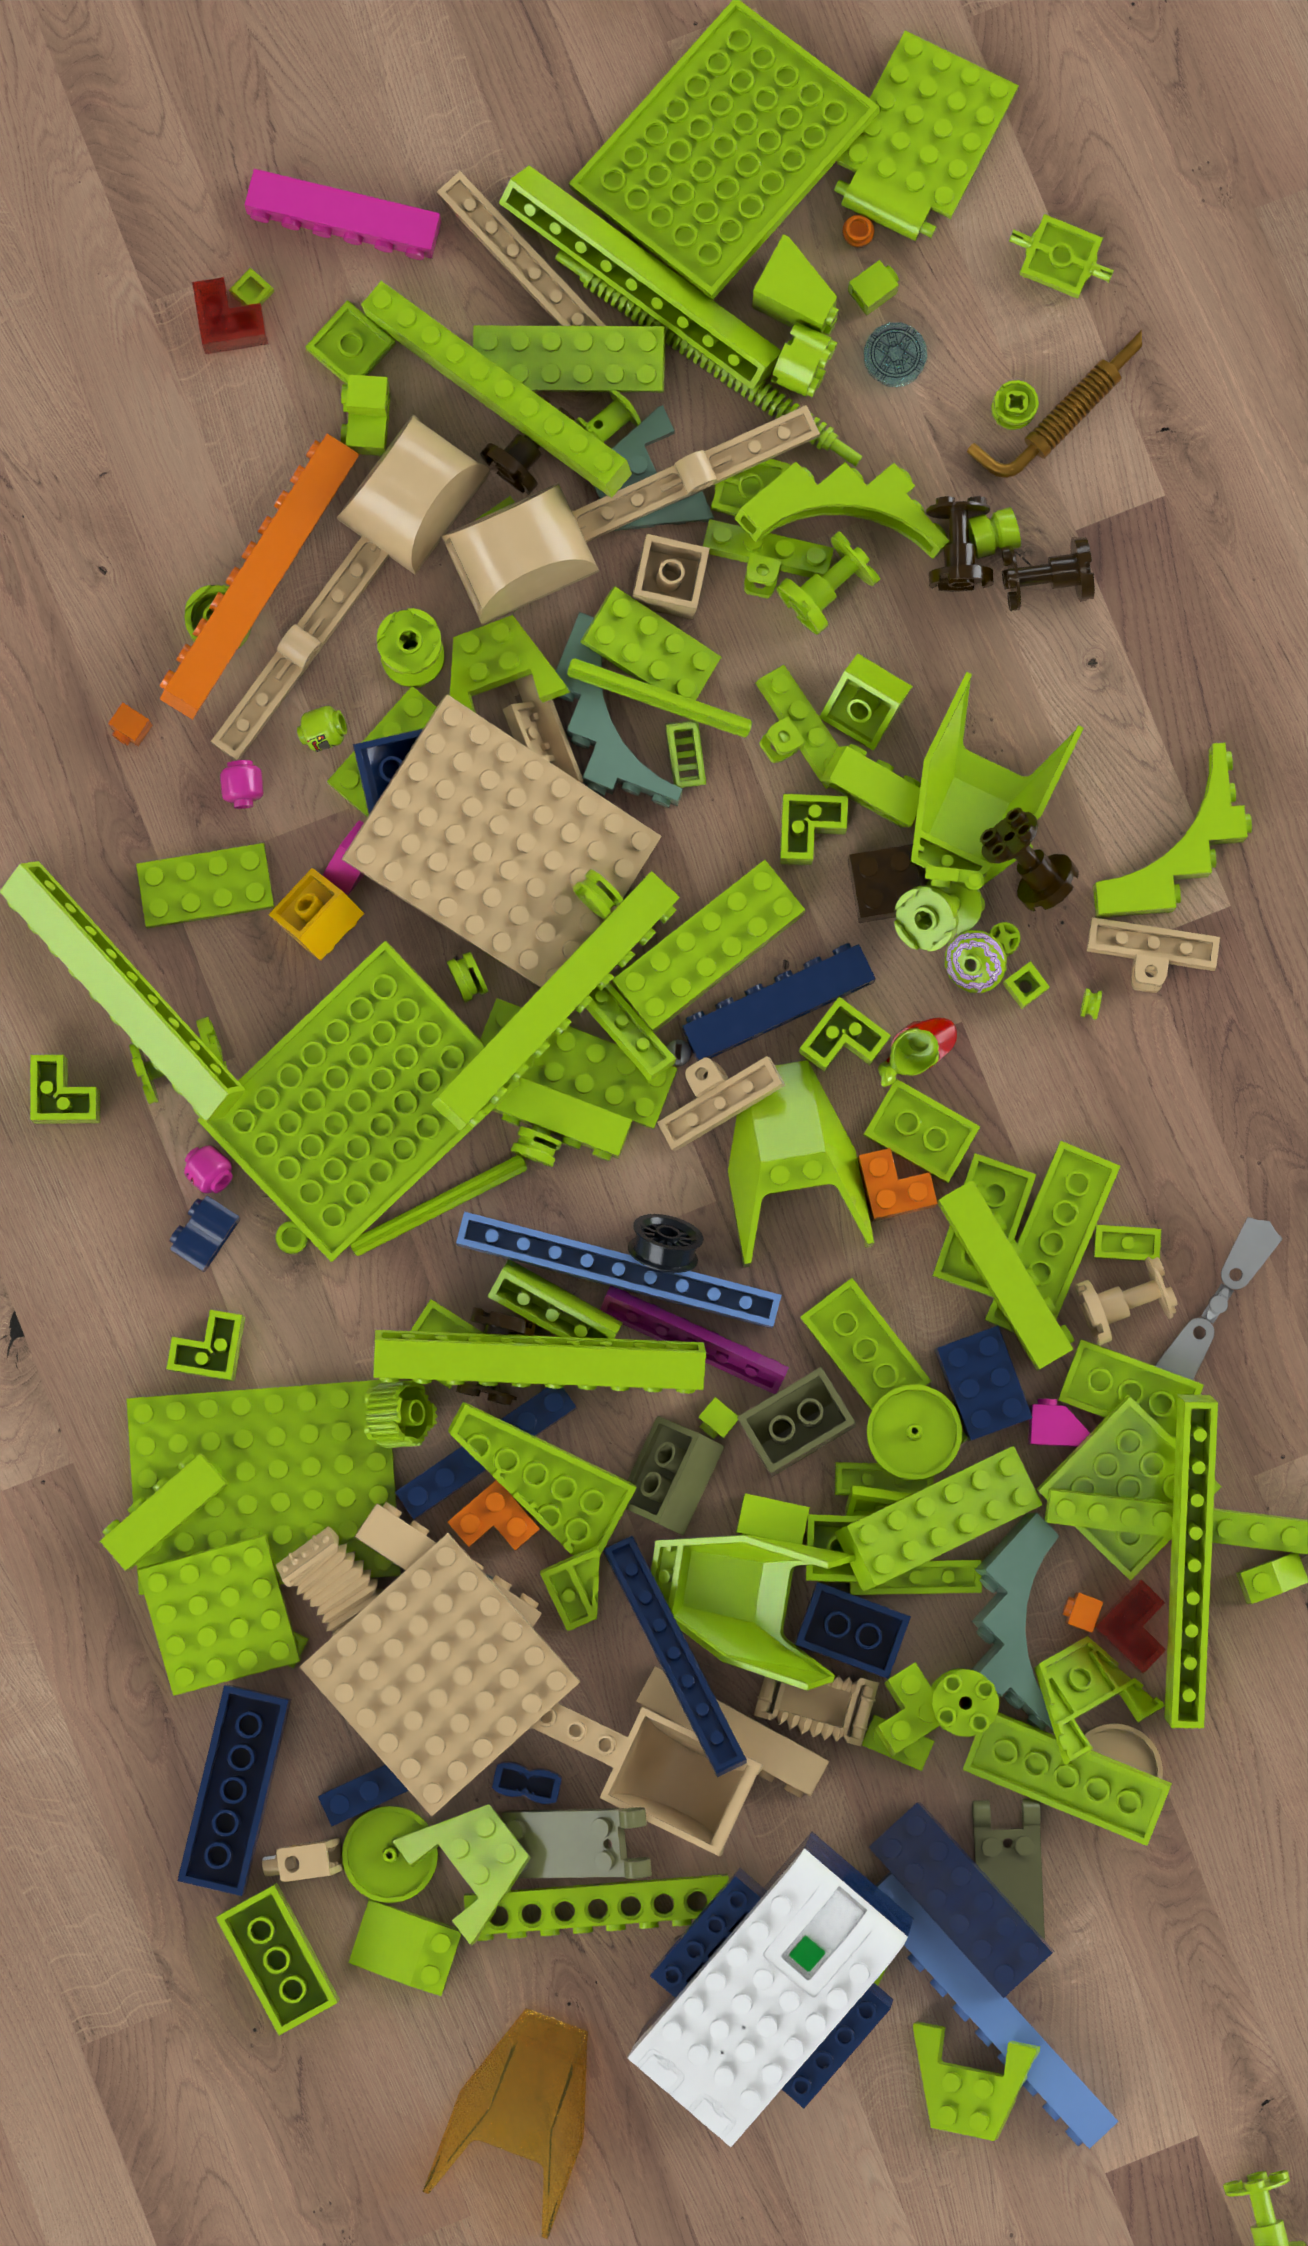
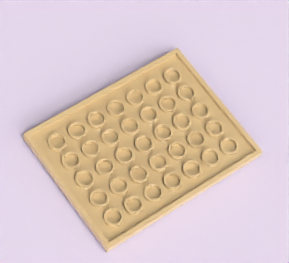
M446 694L341 860L538 988H541L605 921V919L596 915L578 898L572 887L577 882H583L585 874L590 869H593L602 875L624 898L662 836ZM613 906L610 912L612 913L618 906Z

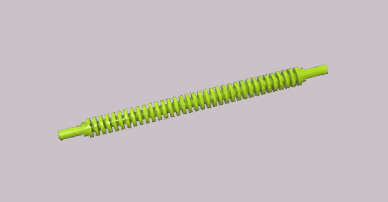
M560 250L556 255L555 260L580 276L579 280L584 283V288H590V292L593 294L598 291L597 297L600 299L604 297L606 303L611 301L610 305L613 308L618 306L617 310L621 313L625 310L624 315L626 317L632 315V321L636 322L639 319V326H644L645 324L646 326H664L665 344L670 346L673 343L672 348L674 350L680 348L679 353L681 355L687 352L686 358L691 360L694 357L693 363L696 365L701 361L699 367L704 370L708 366L706 372L709 374L714 372L713 377L716 379L722 375L720 382L724 384L728 381L727 386L729 388L736 384L734 391L739 393L742 390L741 396L744 398L750 394L747 400L752 403L756 399L755 406L760 407L764 403L761 410L766 412L770 408L768 415L771 417L777 412L775 417L777 419L799 409L800 405L798 403L791 407L793 403L791 398L784 402L785 394L781 393L777 397L779 394L778 389L775 388L770 392L773 387L772 385L767 384L764 387L765 380L754 390L750 389L566 252ZM816 417L814 422L820 437L809 441V443L814 445L819 441L816 448L819 450L823 448L826 451L832 450L856 467L863 456L837 439L838 435L834 433L833 427L830 426L825 430L828 425L825 422L818 426L821 419Z

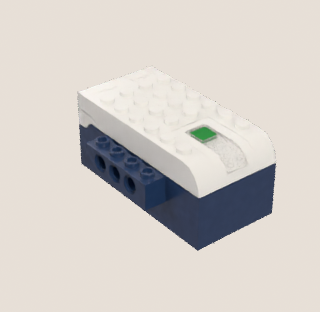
M811 1832L764 1887L739 1868L656 1964L650 1977L668 1991L671 1996L642 2028L628 2059L727 2145L732 2147L780 2090H783L804 2109L891 2009L893 1998L874 1982L905 1944L914 1918L816 1834Z

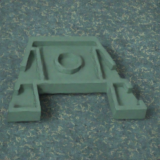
M663 405L654 410L638 427L634 428L612 448L627 460L632 475L619 490L657 473L645 447L675 434V430ZM594 486L599 499L608 496ZM701 491L614 531L655 527V525L666 524L681 525L686 524V522H709V519L714 520V516Z

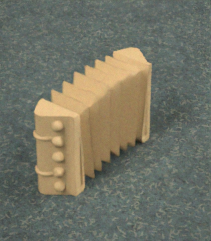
M328 1526L316 1536L313 1535L312 1539L293 1553L290 1552L286 1558L276 1564V1567L287 1587L298 1586L297 1595L304 1593L303 1600L310 1599V1607L318 1606L316 1616L323 1614L322 1623H327L326 1632L332 1631L333 1637L381 1594L383 1589H376L378 1578L370 1579L371 1569L363 1570L364 1560L354 1561L355 1551L346 1553L347 1543L338 1546L339 1536Z
M840 1675L834 1678V1682L810 1690H804L764 1677L760 1694L757 1696L758 1701L754 1715L768 1720L777 1717L778 1725L787 1720L789 1730L798 1726L800 1735L810 1731L812 1738L821 1733L824 1741L832 1735L836 1742L843 1737L847 1743L861 1747L865 1732L868 1730L867 1725L873 1703L876 1702L875 1696L879 1683L861 1677L852 1682L850 1676H847L842 1681Z

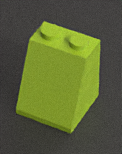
M783 234L753 290L752 308L791 328L798 322L823 334L830 335L838 320L836 318L839 309L836 308L837 296L793 241Z

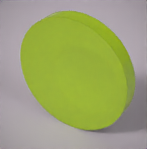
M905 1385L889 1391L876 1403L868 1420L867 1441L871 1454L885 1471L904 1480H924L940 1474L953 1462L962 1441V1424L955 1406L944 1394L924 1385Z
M400 1806L378 1807L359 1817L349 1829L342 1849L344 1870L351 1884L364 1896L383 1903L405 1901L421 1892L430 1882L436 1870L438 1847L412 1867L393 1841L430 1827L429 1824L414 1811Z

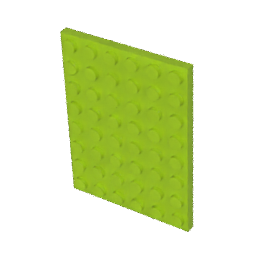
M732 0L570 181L569 186L571 190L714 300L880 113V107L742 1Z
M384 941L238 1080L246 1090L225 1117L205 1121L200 1117L197 1121L328 1260L333 1262L473 1129L467 1124L461 1131L458 1130L432 1103L486 1045L387 941ZM510 1078L503 1086L508 1091L495 1105L488 1101L482 1108L486 1114L478 1123L518 1087L521 1082L519 1080L515 1082Z
M368 1380L126 1398L133 1503L141 1497L145 1501L155 1493L152 1487L166 1475L170 1479L180 1471L177 1467L178 1464L190 1454H193L195 1457L203 1454L228 1483L224 1489L137 1564V1570L141 1567L266 1534L279 1583L282 1585L284 1582L276 1564L286 1558L290 1552L293 1553L312 1539L313 1535L316 1536L329 1526L339 1536L338 1546L347 1543L346 1553L355 1551L354 1561L364 1560L363 1570L371 1569L370 1578L400 1576L401 1568L354 1537L376 1504L383 1507L385 1502L397 1508L393 1448L381 1447L380 1444L376 1443V1440H368L364 1431L365 1424L368 1422L366 1421L368 1415L365 1413L368 1410L365 1402V1393L369 1388H374L378 1384L387 1382ZM137 1571L138 1592L139 1595H144L139 1574Z

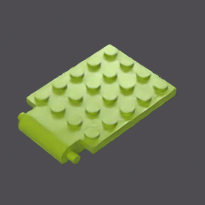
M905 30L869 98L879 105L880 113L837 160L838 165L855 172L850 184L839 179L834 191L844 196L841 206L913 241L917 240L920 233L932 238L936 226L926 222L931 211L933 210L949 219L952 218L1019 85Z

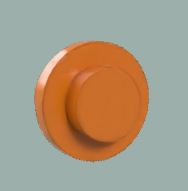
M862 215L851 216L843 225V237L853 247L866 246L873 239L874 225L870 219Z

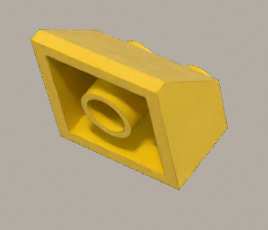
M311 868L268 915L307 951L321 961L334 949L342 937L357 924V921L365 913L341 889Z

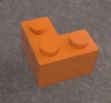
M891 1148L858 1156L861 1178L872 1222L933 1208L938 1204L930 1172L898 1180Z
M497 1480L448 1521V1524L468 1547H471L495 1526L516 1551L541 1530L514 1497Z

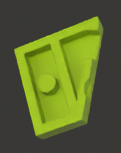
M598 1545L540 1570V1575L567 1632L597 1619L600 1548Z

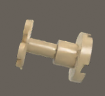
M1147 1257L1145 1259L1150 1281L1122 1291L1117 1286L1097 1294L1089 1280L1075 1285L1077 1296L1083 1295L1085 1302L1080 1304L1090 1332L1094 1338L1097 1337V1344L1099 1346L1112 1341L1109 1324L1130 1317V1309L1158 1299L1168 1319L1173 1318V1314L1176 1313L1175 1306L1178 1304L1172 1288H1165L1162 1276H1165V1272L1158 1257L1154 1259Z

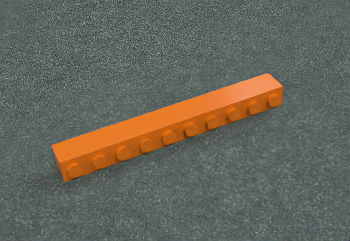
M326 434L321 443L317 440L314 441L306 454L310 461L305 468L301 465L298 466L290 479V482L294 484L289 493L285 490L282 491L274 504V507L278 509L277 513L273 518L267 515L257 531L262 534L258 543L256 544L253 541L249 543L241 556L246 560L241 569L236 566L233 568L225 582L230 587L224 595L218 592L209 607L210 610L214 611L209 620L207 621L204 618L200 620L192 633L197 637L192 646L185 644L176 659L181 663L176 672L169 669L159 685L164 689L160 697L161 701L190 719H194L360 455L359 453L329 434Z

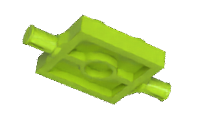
M1044 214L1039 228L1032 236L1013 229L1009 242L1026 248L1025 261L1019 275L1077 299L1084 284L1090 279L1091 275L1109 283L1114 272L1112 269L1097 264V252L1102 243V237Z
M769 459L715 484V495L711 510L736 517L742 506L789 468L790 464Z

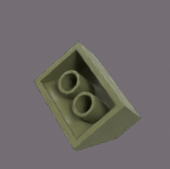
M822 1367L737 1417L771 1477L856 1427V1422Z
M657 1416L627 1480L637 1488L626 1509L680 1535H684L725 1446L698 1432Z

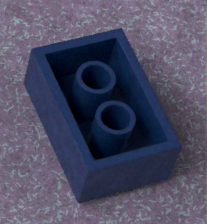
M999 1326L951 1342L934 1350L954 1405L960 1416L963 1429L968 1437V1442L1033 1418Z
M816 1582L794 1644L889 1679L911 1616Z

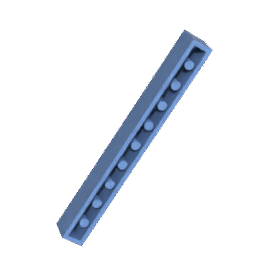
M465 1211L456 1241L459 1247L607 1286L611 1285L626 1291L771 1329L774 1326L782 1296L693 1271L681 1273L659 1271L641 1264L628 1254Z
M889 1872L875 1886L914 1918L908 1938L904 1944L911 1952L907 1959L920 1973L926 1969L933 1976L934 1979L929 1983L942 1997L948 1993L953 1998L956 2004L952 2008L965 2022L969 2018L973 2020L979 2027L975 2031L976 2035L987 2047L993 2043L1002 2052L997 2058L1004 2065L1008 2042L1017 2041L1040 2046V2052L1034 2060L1023 2086L1032 2096L1039 2093L1046 2103L1042 2107L1055 2121L1060 2117L1069 2126L1065 2131L1066 2134L1078 2147L1084 2143L1090 2149L1119 2121L1006 1997L1003 1998L896 1877Z

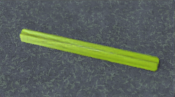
M576 658L570 661L567 675L571 678L746 738L750 733L752 727L750 719Z
M516 1155L361 1234L350 1246L354 1254L360 1256L525 1172L527 1165L521 1155Z

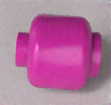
M231 761L221 771L222 798L226 802L234 803L235 809L253 807V801L262 798V771L259 767L253 765V761Z
M211 1145L202 1148L196 1147L187 1154L184 1168L185 1177L202 1193H219L229 1185L233 1177L231 1173L232 1164L216 1147Z

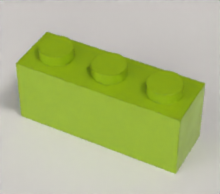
M850 744L849 747H837L820 782L848 796V798L900 828L911 827L917 816L921 783L907 775H904L903 778L893 772L894 767L882 760L878 759L874 762L866 757L867 752L857 745Z

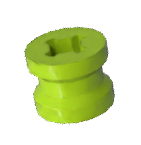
M1000 922L994 925L989 932L1004 946L1003 949L1007 957L1017 950L1021 938L1018 928L1013 924Z

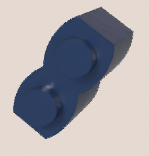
M206 1195L203 1201L198 1198L188 1211V1215L191 1216L189 1222L185 1227L179 1225L169 1240L173 1243L170 1248L172 1252L202 1272L208 1269L241 1219L208 1195Z
M505 1761L498 1763L496 1766L492 1788L505 1796L518 1797L525 1795L534 1802L550 1804L557 1802L562 1776L549 1769L537 1768L529 1770L520 1763Z

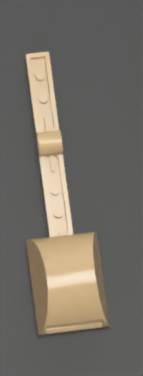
M807 405L709 450H701L689 454L678 460L674 466L617 491L612 498L605 496L572 511L560 484L557 483L442 535V539L481 624H486L598 573L599 569L587 542L818 438L820 433Z
M412 414L337 516L338 521L357 533L361 538L298 624H294L284 635L275 655L216 733L211 743L235 761L240 760L386 560L390 557L416 575L441 541L442 535L446 534L488 477L490 469L483 463L476 462L425 426L418 417Z
M559 1703L531 1727L613 1767L600 1799L619 1808L644 1807L647 1822L717 1856L723 1854L728 1836L757 1774H760L763 1764L746 1757V1764L717 1777L694 1731L644 1707L641 1708L628 1737Z

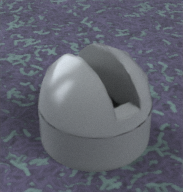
M673 1040L667 1045V1049L675 1057V1045L682 1044L681 1060H676L674 1066H683L690 1060L691 1048L683 1040Z

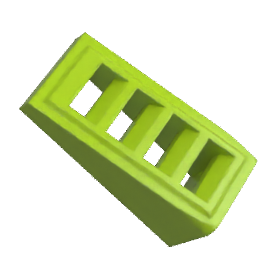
M695 720L665 723L673 784L679 788L706 785L699 723ZM691 730V737L676 739L674 737L676 732ZM693 743L694 749L676 752V746ZM695 756L696 762L678 765L677 759ZM697 769L698 775L680 778V771Z

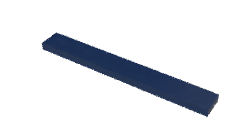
M633 1535L604 1548V1555L716 1776L719 1777L746 1764L747 1759Z

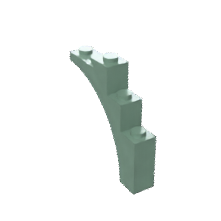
M579 612L556 672L570 692L559 696V698L573 702L574 698L579 700L568 726L567 736L571 737V742L585 749H589L590 745L595 747L583 775V783L600 796H605L606 792L613 795L617 783L622 785L621 789L636 796H639L640 792L652 796L651 801L667 808L670 807V804L678 806L683 789L658 777L644 766L623 743L610 719L603 697V688L567 675L570 661L574 658L602 668L603 657L580 643L594 617Z
M1026 1513L975 1569L982 1576L980 1578L982 1585L990 1592H997V1594L972 1620L978 1627L976 1632L979 1637L990 1645L993 1643L994 1645L971 1670L983 1674L995 1686L998 1696L1002 1697L1006 1693L1004 1696L1006 1701L1017 1710L1021 1708L1029 1716L1027 1722L1031 1726L1048 1733H1054L1041 1689L1036 1682L1029 1660L1025 1628L1027 1603L1033 1580L1045 1555L1059 1538V1535L1038 1513Z

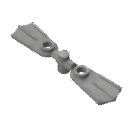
M1247 1217L1221 1270V1279L1224 1284L1221 1283L1216 1293L1209 1299L1208 1306L1201 1315L1203 1318H1194L1187 1323L1155 1364L1156 1367L1191 1380L1194 1379L1214 1338V1327L1212 1324H1214L1220 1313L1226 1311L1228 1300L1234 1292L1232 1289L1237 1290L1245 1287L1282 1241V1237L1276 1232L1270 1221ZM1234 1268L1240 1269L1242 1273L1241 1278L1237 1281H1233L1229 1276L1230 1271ZM1198 1326L1205 1329V1335L1200 1339L1195 1338L1193 1335V1330Z

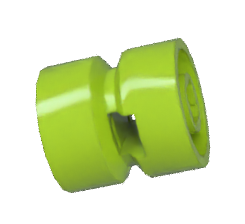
M1011 507L997 510L992 514L991 519L985 514L968 518L969 539L971 544L976 545L977 559L994 555L997 547L1000 549L1006 546H1012L1013 549L1021 548L1019 527Z

